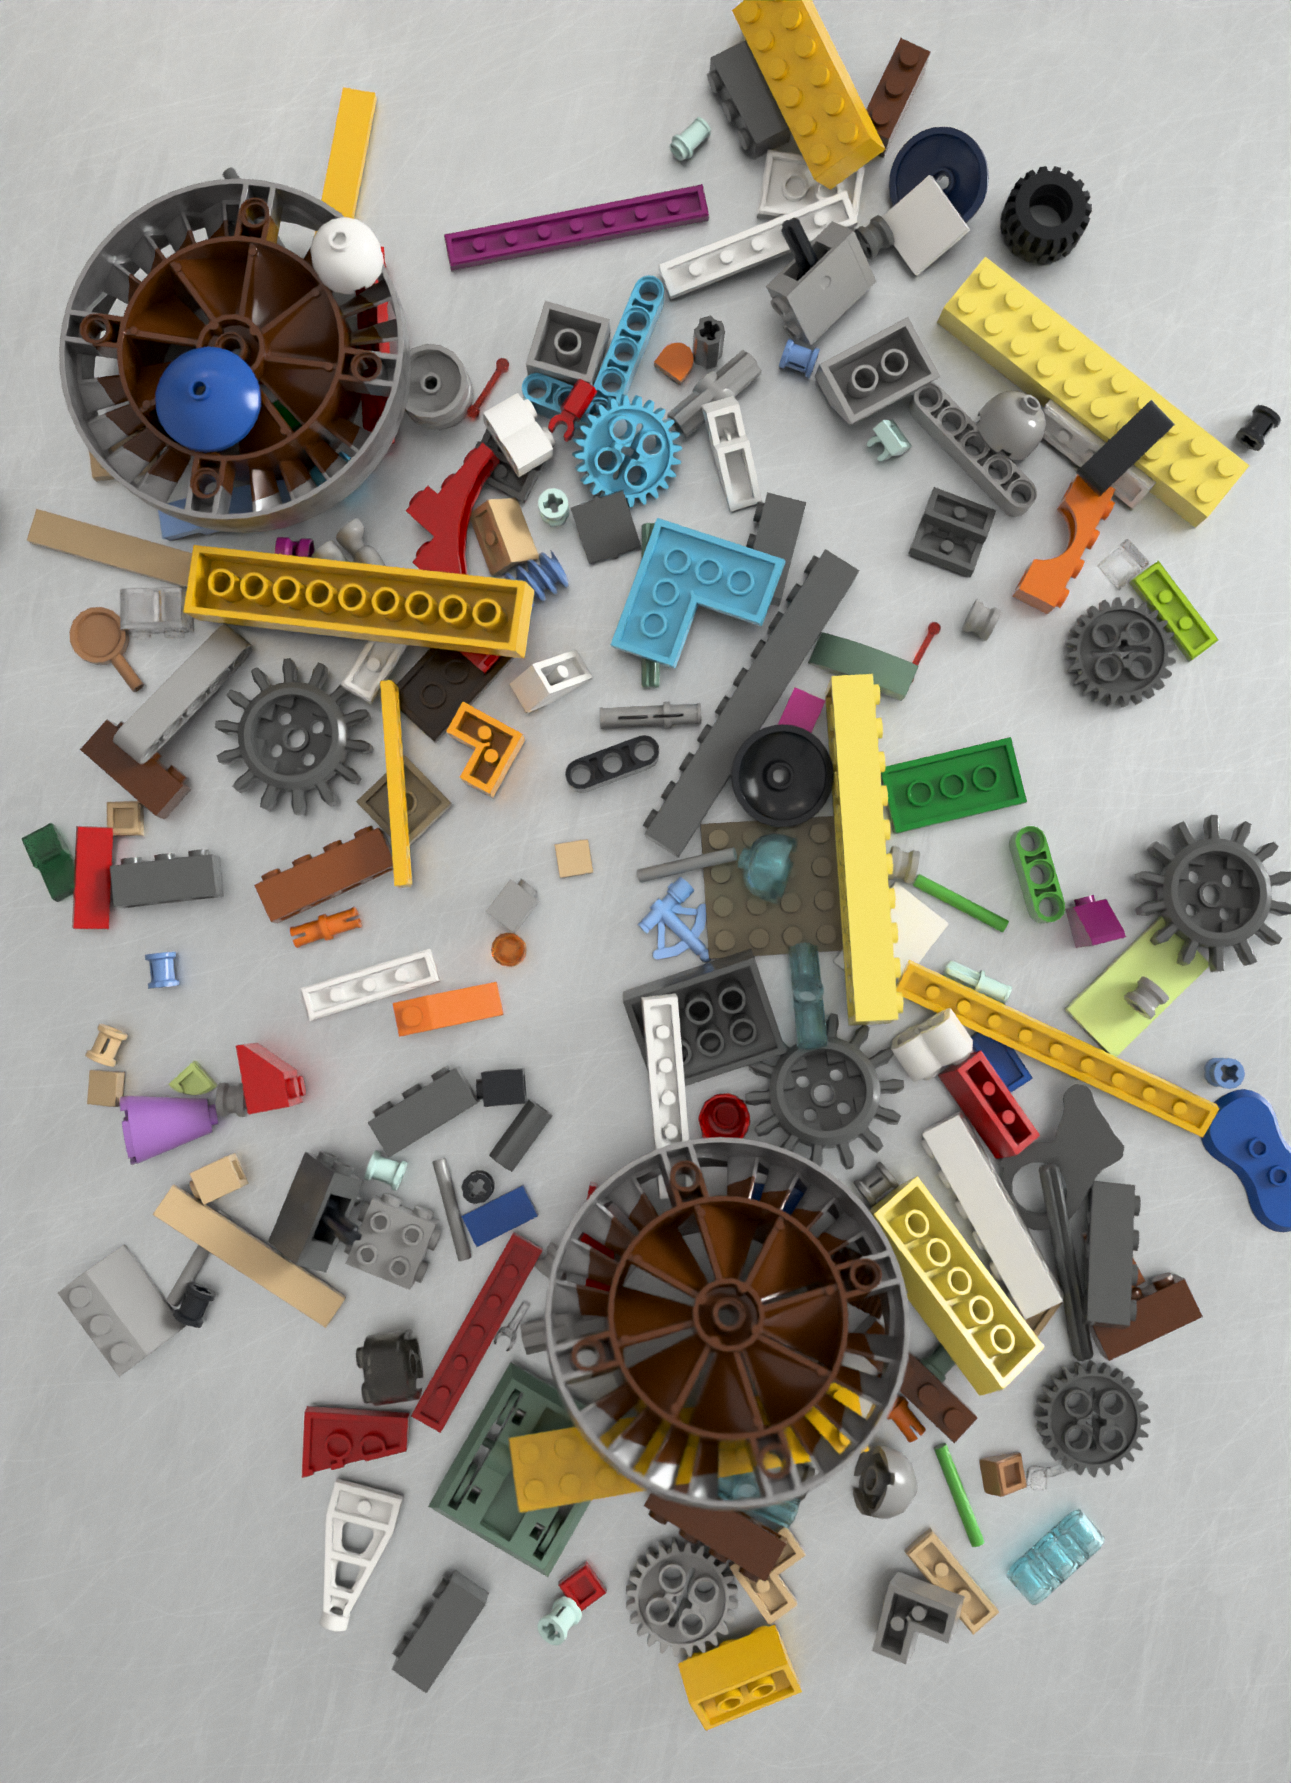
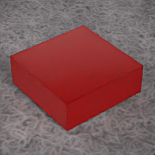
M587 1561L558 1582V1586L565 1596L574 1600L581 1609V1612L606 1594L607 1591Z

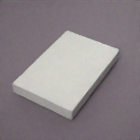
M768 150L757 218L773 220L847 191L857 219L865 165L830 190L814 180L802 155Z
M894 882L890 888L895 890L896 906L895 909H891V923H897L898 943L893 944L894 957H899L902 974L909 960L917 964L921 961L949 923L897 882ZM842 950L832 962L844 971Z

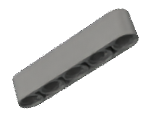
M931 382L916 390L909 404V411L912 417L1004 513L1012 517H1019L1025 514L1037 497V489L1034 483L1002 450L997 453L984 441L977 428V424L940 386ZM927 397L931 399L934 406L924 407L920 404L919 398ZM942 422H953L957 430L947 431L942 426ZM965 445H975L979 449L980 454L976 456L970 455L966 451ZM988 469H998L1002 473L1003 479H993L989 475ZM1019 492L1023 494L1026 503L1019 504L1015 502L1011 493Z
M227 624L220 626L120 727L113 738V742L139 764L146 763L245 662L251 654L253 646Z

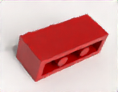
M981 1050L970 1053V1056L958 1065L951 1064L938 1075L996 1159L1017 1156L1040 1136Z

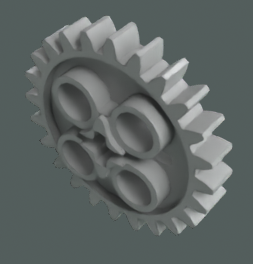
M672 1538L671 1548L667 1549L660 1541L658 1542L659 1553L655 1554L652 1550L647 1549L646 1556L648 1562L637 1559L636 1567L640 1573L630 1572L629 1580L635 1585L626 1586V1595L634 1598L626 1601V1609L636 1610L630 1615V1623H640L637 1628L638 1636L649 1633L647 1638V1645L649 1647L656 1641H659L660 1653L662 1654L668 1646L673 1647L674 1657L678 1656L680 1648H685L688 1656L692 1657L693 1646L696 1645L702 1653H705V1641L709 1640L717 1646L718 1638L716 1633L728 1634V1628L724 1621H735L734 1613L729 1610L738 1608V1600L731 1597L738 1593L737 1585L730 1584L734 1579V1574L731 1570L724 1571L727 1562L715 1561L716 1558L709 1552L707 1554L704 1553V1544L702 1542L696 1548H691V1542L685 1540L684 1546L679 1547L676 1538ZM668 1568H677L682 1573L675 1580H669L663 1575ZM691 1568H694L695 1573L692 1575L687 1586L688 1598L684 1597L682 1599L676 1622L673 1626H670L668 1623L677 1607L676 1596L680 1597L682 1595L687 1574ZM701 1581H709L714 1586L707 1593H701L695 1588ZM656 1601H664L669 1607L664 1612L658 1613L653 1611L650 1606ZM689 1614H695L701 1620L698 1624L690 1626L685 1624L683 1619Z

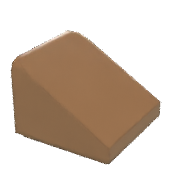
M1015 1452L979 1460L985 1493L1003 1497L1027 1487L1021 1453Z

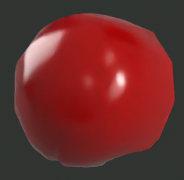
M731 1093L716 1094L705 1101L698 1117L702 1137L744 1138L750 1127V1114L744 1101Z

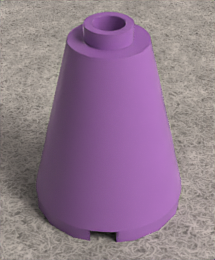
M120 1097V1111L125 1112L122 1128L128 1159L130 1158L131 1165L139 1164L213 1132L212 1125L218 1124L215 1104L208 1105L206 1098Z

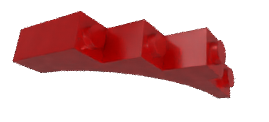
M484 443L478 448L472 449L466 455L463 461L464 464L455 474H450L443 481L438 494L427 486L423 491H418L411 498L406 512L434 537L430 542L422 544L416 552V558L412 563L420 570L468 575L465 559L466 538L473 506L485 481L500 462L493 451ZM460 651L484 673L500 657L498 655Z

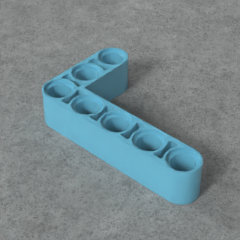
M647 275L641 277L636 282L594 383L597 393L581 420L574 423V429L580 431L578 424L585 426L590 424L585 414L593 415L598 413L595 404L599 403L606 409L608 408V397L614 398L617 404H620L621 395L628 394L663 309L664 287L657 277ZM651 292L657 298L652 301H646L641 298V295ZM634 322H640L645 327L641 331H632L629 329V325ZM621 352H627L633 357L629 361L622 362L616 356ZM532 373L524 379L522 392L524 400H530L537 414L551 419L555 415L561 414L560 405L566 400L574 386L541 373ZM609 382H615L620 385L619 390L616 392H608L603 387ZM536 388L546 391L545 395L541 398H533L529 394Z

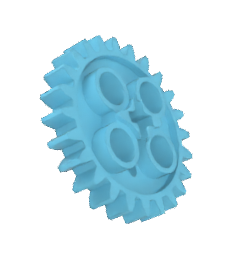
M622 394L620 404H617L614 398L608 397V408L605 409V407L597 403L595 405L598 415L585 414L590 424L588 426L578 424V428L584 433L583 438L573 439L575 443L581 446V450L573 452L572 456L582 459V462L575 466V470L578 472L586 471V474L581 478V482L584 485L593 482L589 490L593 495L601 490V497L623 490L628 506L633 507L635 498L645 505L647 500L646 494L649 493L657 499L658 492L656 488L658 486L665 489L669 488L664 479L666 476L676 477V474L670 467L671 465L681 464L680 460L673 457V453L682 450V447L672 442L680 436V433L668 430L674 424V420L671 418L662 420L666 412L665 409L660 407L653 412L655 402L648 400L642 407V397L635 395L632 404H630L628 396ZM625 419L627 423L625 434L615 437L613 433L614 424L618 420ZM641 423L642 428L635 435L636 426ZM648 435H654L656 438L654 449L645 452L642 445L643 440ZM623 446L634 450L631 456L624 455L621 452ZM604 451H610L612 453L611 463L607 467H599V455ZM640 466V478L635 482H629L627 474L630 468ZM619 468L618 477L613 479L614 472Z

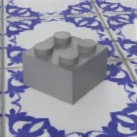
M545 301L526 362L527 374L541 373L572 386L575 385L578 379H582L594 386L610 338V319Z

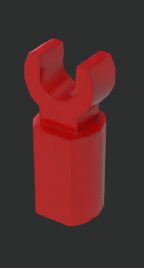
M582 379L577 380L560 408L561 414L555 415L549 422L548 429L551 433L555 431L558 425L563 424L567 426V431L563 436L564 441L568 442L572 439L575 431L574 423L581 420L597 393L594 386Z

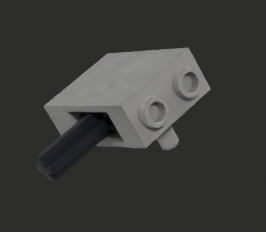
M792 218L782 223L783 228L781 232L794 259L766 288L772 298L770 301L771 306L785 323L783 329L786 334L794 341L799 339L812 345L876 282V279L853 230L832 221L810 243L800 221L797 218Z

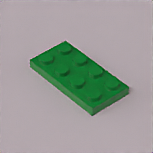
M1011 737L885 766V772H881V783L887 786V808L894 834L1027 803Z

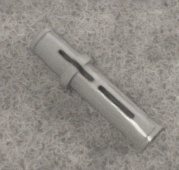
M663 702V705L600 708L601 729L664 725L665 729H670L671 725L701 724V703L670 705V702ZM661 714H664V715H667V714H683V715H679V716H658V717H654V716H653V715H661ZM640 715H647V716H648V717H637V718H619V716H640Z

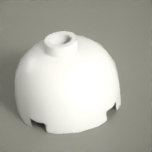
M348 217L332 219L322 225L313 237L310 249L313 268L322 283L334 292L353 294L355 293L354 290L364 286L367 289L373 285L381 274L384 260L380 243L372 230L361 221Z

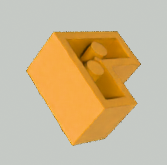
M462 702L446 730L451 738L474 750L460 779L467 785L493 798L521 749L525 738L522 733Z

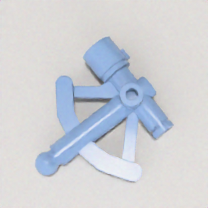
M679 877L667 887V895L662 900L658 898L649 907L651 911L637 925L647 934L658 923V949L652 952L654 959L659 960L678 956L690 948L696 955H699L701 961L709 962L711 960L709 959V950L705 948L706 945L698 938L705 928L706 904H700L697 909L682 907L680 904L694 892V889L686 880ZM675 914L695 915V922L691 930ZM665 924L681 939L674 946L666 948Z

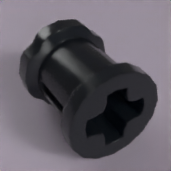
M1264 405L1255 406L1252 411V418L1236 434L1240 443L1254 451H1260L1270 431L1273 428H1277L1281 423L1280 416L1274 410Z
M484 1170L471 1172L461 1185L463 1197L472 1204L485 1202L495 1189L493 1177ZM481 1179L485 1182L483 1189L486 1193L480 1191L476 1195L472 1192L474 1186L470 1182L476 1183Z
M189 1282L186 1286L188 1292L181 1307L174 1311L173 1316L185 1325L201 1328L204 1323L202 1320L209 1302L214 1301L216 1293L203 1285Z

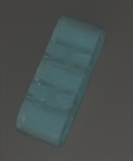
M1074 1510L1065 1516L1010 1567L1007 1578L1031 1605H1036L1046 1599L1091 1558L1104 1544L1105 1536L1082 1510Z

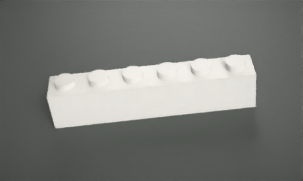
M961 1110L925 1129L922 1133L925 1139L921 1140L925 1152L929 1158H936L941 1167L938 1173L944 1186L947 1189L952 1188L958 1198L955 1204L964 1220L970 1219L975 1229L972 1235L980 1250H987L992 1259L989 1262L990 1268L998 1281L1003 1280L1009 1290L1006 1296L1017 1311H1021L1026 1320L1063 1302L1064 1292L963 1111Z

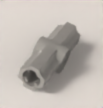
M742 350L717 372L711 371L695 385L692 390L693 393L667 414V418L674 420L672 426L675 430L687 438L705 423L701 405L734 396L736 399L737 394L761 375L762 370L758 366L757 361L750 353Z
M555 1314L557 1345L604 1332V1317ZM544 1319L521 1324V1337L526 1354L546 1351Z

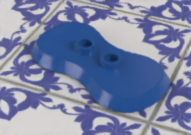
M1246 1089L1230 1092L1214 1102L1218 1105L1219 1111L1204 1137H1201L1202 1143L1211 1156L1230 1168L1239 1177L1245 1187L1250 1207L1257 1220L1275 1232L1291 1231V1147L1285 1141L1280 1131L1273 1107L1263 1096Z

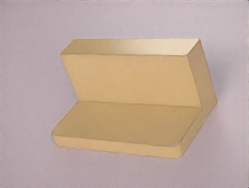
M516 498L487 500L472 511L470 521L491 576L501 575L516 564L527 563L529 559L533 561L539 559L526 520Z

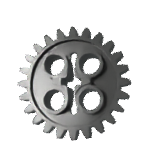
M1116 597L1110 607L1105 599L1099 603V610L1092 605L1087 609L1088 617L1080 615L1076 619L1081 627L1073 626L1069 630L1076 638L1068 639L1065 642V645L1072 648L1073 651L1067 653L1064 659L1074 661V665L1067 669V672L1078 673L1079 676L1074 680V685L1082 682L1086 684L1082 692L1083 695L1092 690L1096 692L1094 702L1097 703L1105 696L1108 707L1114 705L1117 699L1121 708L1126 707L1130 699L1135 705H1138L1142 702V695L1149 699L1155 695L1153 688L1160 690L1165 686L1160 678L1167 679L1172 676V673L1165 667L1176 663V660L1169 657L1168 654L1176 650L1177 646L1167 644V640L1174 636V632H1163L1162 629L1168 621L1164 620L1157 623L1155 618L1159 611L1155 610L1147 614L1146 602L1138 608H1134V598H1130L1123 606L1120 597ZM1130 628H1136L1141 632V642H1136L1130 637ZM1096 630H1103L1107 633L1109 637L1108 644H1102L1097 640ZM1117 647H1119L1121 652L1134 651L1139 648H1148L1150 651L1148 654L1144 652H1131L1123 658L1120 653L1107 654L1101 657H1093L1091 655L1092 651L1110 653ZM1133 661H1139L1143 664L1145 669L1143 676L1134 672L1132 668ZM1099 663H1105L1111 668L1110 678L1100 674L1098 669Z
M1092 1360L1088 1361L1086 1370H1084L1079 1362H1075V1372L1073 1373L1062 1367L1064 1378L1060 1380L1051 1375L1050 1378L1055 1385L1053 1389L1042 1387V1390L1048 1395L1047 1400L1038 1399L1036 1401L1044 1409V1412L1035 1414V1418L1038 1421L1045 1423L1036 1429L1041 1436H1047L1041 1442L1046 1449L1053 1448L1050 1453L1051 1457L1055 1461L1062 1458L1061 1465L1068 1470L1074 1464V1471L1078 1475H1082L1087 1467L1092 1477H1096L1098 1468H1101L1109 1476L1111 1471L1110 1465L1112 1464L1122 1471L1123 1464L1121 1459L1125 1457L1129 1461L1134 1462L1135 1459L1130 1452L1132 1448L1140 1451L1143 1450V1447L1137 1442L1138 1437L1146 1438L1149 1436V1434L1141 1429V1425L1150 1423V1419L1140 1414L1149 1407L1144 1401H1137L1141 1398L1143 1392L1138 1388L1131 1389L1135 1381L1129 1376L1122 1379L1124 1372L1119 1368L1114 1369L1111 1373L1110 1365L1105 1362L1101 1364L1099 1370L1096 1363ZM1091 1388H1095V1391H1094V1393H1093V1397H1092V1400H1091V1397H1090V1389H1091ZM1081 1393V1403L1075 1408H1070L1068 1406L1069 1398L1073 1394ZM1109 1394H1116L1115 1404L1111 1408H1103L1104 1398ZM1094 1411L1098 1415V1418L1092 1419L1091 1426L1086 1420L1093 1417ZM1077 1428L1082 1430L1081 1438L1078 1441L1068 1442V1435L1072 1430ZM1110 1429H1116L1114 1440L1110 1443H1103L1104 1433ZM1093 1435V1438L1095 1440V1447L1093 1449H1090Z

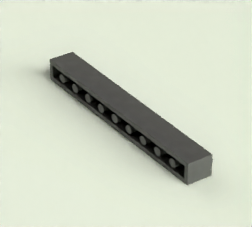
M826 549L820 558L815 555L812 557L804 570V573L808 575L802 586L798 583L795 584L786 601L791 603L786 612L783 614L778 611L768 628L773 632L767 642L760 639L751 654V657L755 659L749 670L744 667L741 669L733 682L737 689L732 697L729 698L725 695L715 710L719 717L713 727L706 724L697 739L701 743L695 755L689 752L680 765L679 770L683 771L677 783L672 780L661 795V798L666 801L659 812L652 809L643 826L647 828L645 832L646 838L676 857H680L730 778L737 751L747 738L761 729L860 570Z

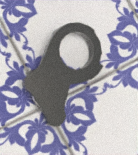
M1075 1084L1065 1092L1063 1096L1064 1113L1055 1139L1052 1142L1030 1144L1017 1156L1003 1158L998 1164L1004 1168L1001 1181L1029 1229L1050 1230L1047 1213H1034L1026 1210L1017 1202L1013 1194V1178L1023 1166L1030 1163L1043 1162L1046 1164L1053 1163L1059 1167L1067 1186L1065 1202L1070 1220L1080 1208L1085 1195L1098 1174L1123 1157L1124 1145L1114 1134L1108 1121L1098 1109L1091 1090L1086 1086Z

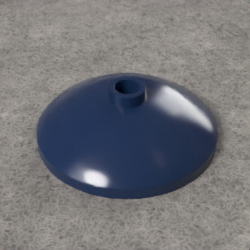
M933 127L919 132L903 145L893 162L889 177V192L893 206L928 175L932 176L938 185L941 178L947 176L949 185L947 188L942 189V191L964 222H969L980 209L989 183L988 164L981 147L971 136L952 127Z

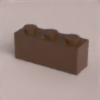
M900 38L866 109L886 149L877 155L884 158L924 75L931 51Z
M107 719L80 750L150 812L159 818L166 819L192 790L184 783L187 777L173 765L169 768L165 767L159 761L162 755L158 751L146 763L139 764L113 742L115 734L124 722L120 721L117 725Z
M1168 1272L1153 1278V1284L1143 1289H1140V1287L1133 1288L1131 1299L1137 1302L1136 1320L1130 1321V1326L1126 1329L1088 1325L1099 1353L1108 1361H1111L1202 1318L1203 1316L1184 1278Z

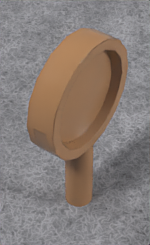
M92 607L81 612L73 620L69 631L70 643L74 652L83 660L95 665H108L112 663L133 692L143 688L144 683L123 657L130 641L129 629L125 621L114 611L104 607Z

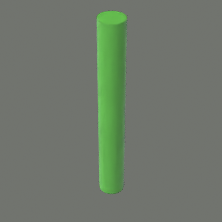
M918 874L913 882L914 887L1002 933L1009 923L1005 918L921 874Z
M946 1443L936 1445L934 1451L971 1546H981L985 1541Z

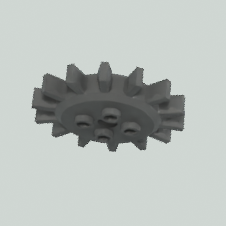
M291 658L284 659L282 666L284 683L271 686L268 676L258 667L251 670L253 681L261 690L252 701L248 700L241 692L229 690L227 697L234 705L243 708L245 711L239 723L220 720L215 722V728L226 735H238L239 747L225 750L216 756L218 762L223 765H231L244 760L249 768L233 784L232 787L237 792L243 793L249 790L260 779L267 784V788L261 797V808L271 811L276 804L279 792L281 790L292 793L291 806L293 812L299 816L305 815L307 806L305 791L317 788L321 799L331 807L337 804L336 795L328 785V781L336 773L342 775L348 782L359 784L361 777L354 769L345 766L344 762L348 752L369 754L372 753L373 746L364 740L350 739L349 728L354 725L364 724L371 717L366 709L356 710L349 714L343 713L339 706L352 693L342 688L341 684L330 695L321 690L328 674V668L324 664L317 663L307 684L297 682L296 664ZM286 713L290 714V723L282 725L280 722L281 716ZM316 722H322L324 725L320 733H314L312 730ZM296 729L302 730L305 734L304 743L297 748L290 747L287 742L289 733ZM277 745L281 746L282 754L278 757H273L271 754L272 748ZM308 754H313L315 757L314 763L306 766L304 764V757Z
M1210 815L1204 818V840L1196 842L1190 828L1182 821L1172 827L1181 850L1174 854L1164 844L1157 841L1150 844L1147 848L1148 852L1165 866L1161 874L1151 871H1141L1135 874L1134 881L1157 888V901H1147L1135 908L1136 915L1148 916L1155 912H1161L1166 925L1156 931L1150 941L1153 945L1164 943L1173 934L1183 939L1185 942L1178 954L1177 964L1182 966L1190 964L1195 957L1198 947L1208 948L1210 972L1224 971L1225 967L1224 947L1233 946L1241 963L1247 966L1257 962L1255 953L1248 943V938L1255 934L1270 946L1279 944L1283 939L1264 922L1268 913L1277 916L1291 914V904L1272 900L1271 886H1281L1291 881V872L1280 871L1273 875H1268L1262 862L1273 856L1279 846L1275 842L1260 846L1255 853L1244 847L1245 840L1250 834L1251 823L1245 821L1238 824L1233 830L1231 840L1220 839L1218 815ZM1190 871L1198 875L1197 883L1189 880ZM1224 875L1231 878L1232 883L1230 887L1223 884L1222 878ZM1208 885L1215 887L1219 892V900L1216 904L1206 902L1203 897V890ZM1188 904L1195 907L1196 913L1194 916L1187 914L1186 907ZM1222 908L1229 912L1227 920L1220 917V910Z
M830 1013L825 1024L826 1035L820 1037H812L810 1035L809 1025L803 1016L796 1017L795 1031L799 1036L800 1042L791 1048L784 1043L787 1053L779 1055L780 1059L775 1066L768 1065L763 1061L749 1065V1070L752 1073L770 1079L769 1090L751 1091L745 1094L746 1104L753 1106L770 1104L773 1116L760 1121L755 1127V1132L759 1137L769 1134L777 1127H781L789 1137L780 1147L793 1152L798 1143L810 1146L812 1151L809 1160L820 1167L823 1163V1149L837 1148L841 1164L846 1170L854 1167V1155L849 1147L850 1142L860 1138L868 1149L875 1153H878L884 1146L880 1138L868 1128L873 1119L881 1120L890 1125H897L899 1123L901 1115L892 1109L881 1107L879 1100L880 1094H896L903 1091L904 1080L891 1079L879 1081L875 1069L887 1064L894 1053L891 1048L880 1050L876 1055L868 1058L860 1050L861 1045L868 1038L870 1027L867 1025H862L858 1028L853 1039L847 1042L837 1038L839 1027L837 1014ZM839 1070L843 1078L839 1081H834L830 1077V1072ZM801 1076L809 1080V1085L805 1088L798 1086L796 1082ZM820 1085L829 1086L834 1094L833 1099L828 1103L817 1101L814 1097L815 1088ZM838 1104H848L850 1112L841 1114L837 1109ZM812 1109L816 1112L817 1118L813 1121H808L804 1117V1112Z

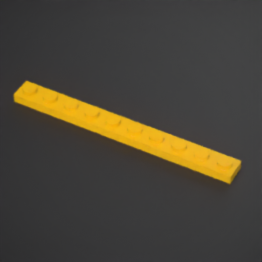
M911 960L908 961L896 984V992H902L904 998L936 1013L951 1008L962 1025L1202 1138L1219 1111L1217 1104Z

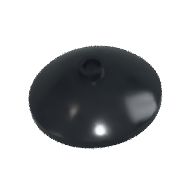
M785 724L765 727L747 738L737 751L731 772L733 791L741 807L755 820L775 827L796 826L814 817L827 802L832 790L834 777L830 755L822 742L803 728ZM777 769L782 770L784 773V778L780 782H776L773 779V773Z

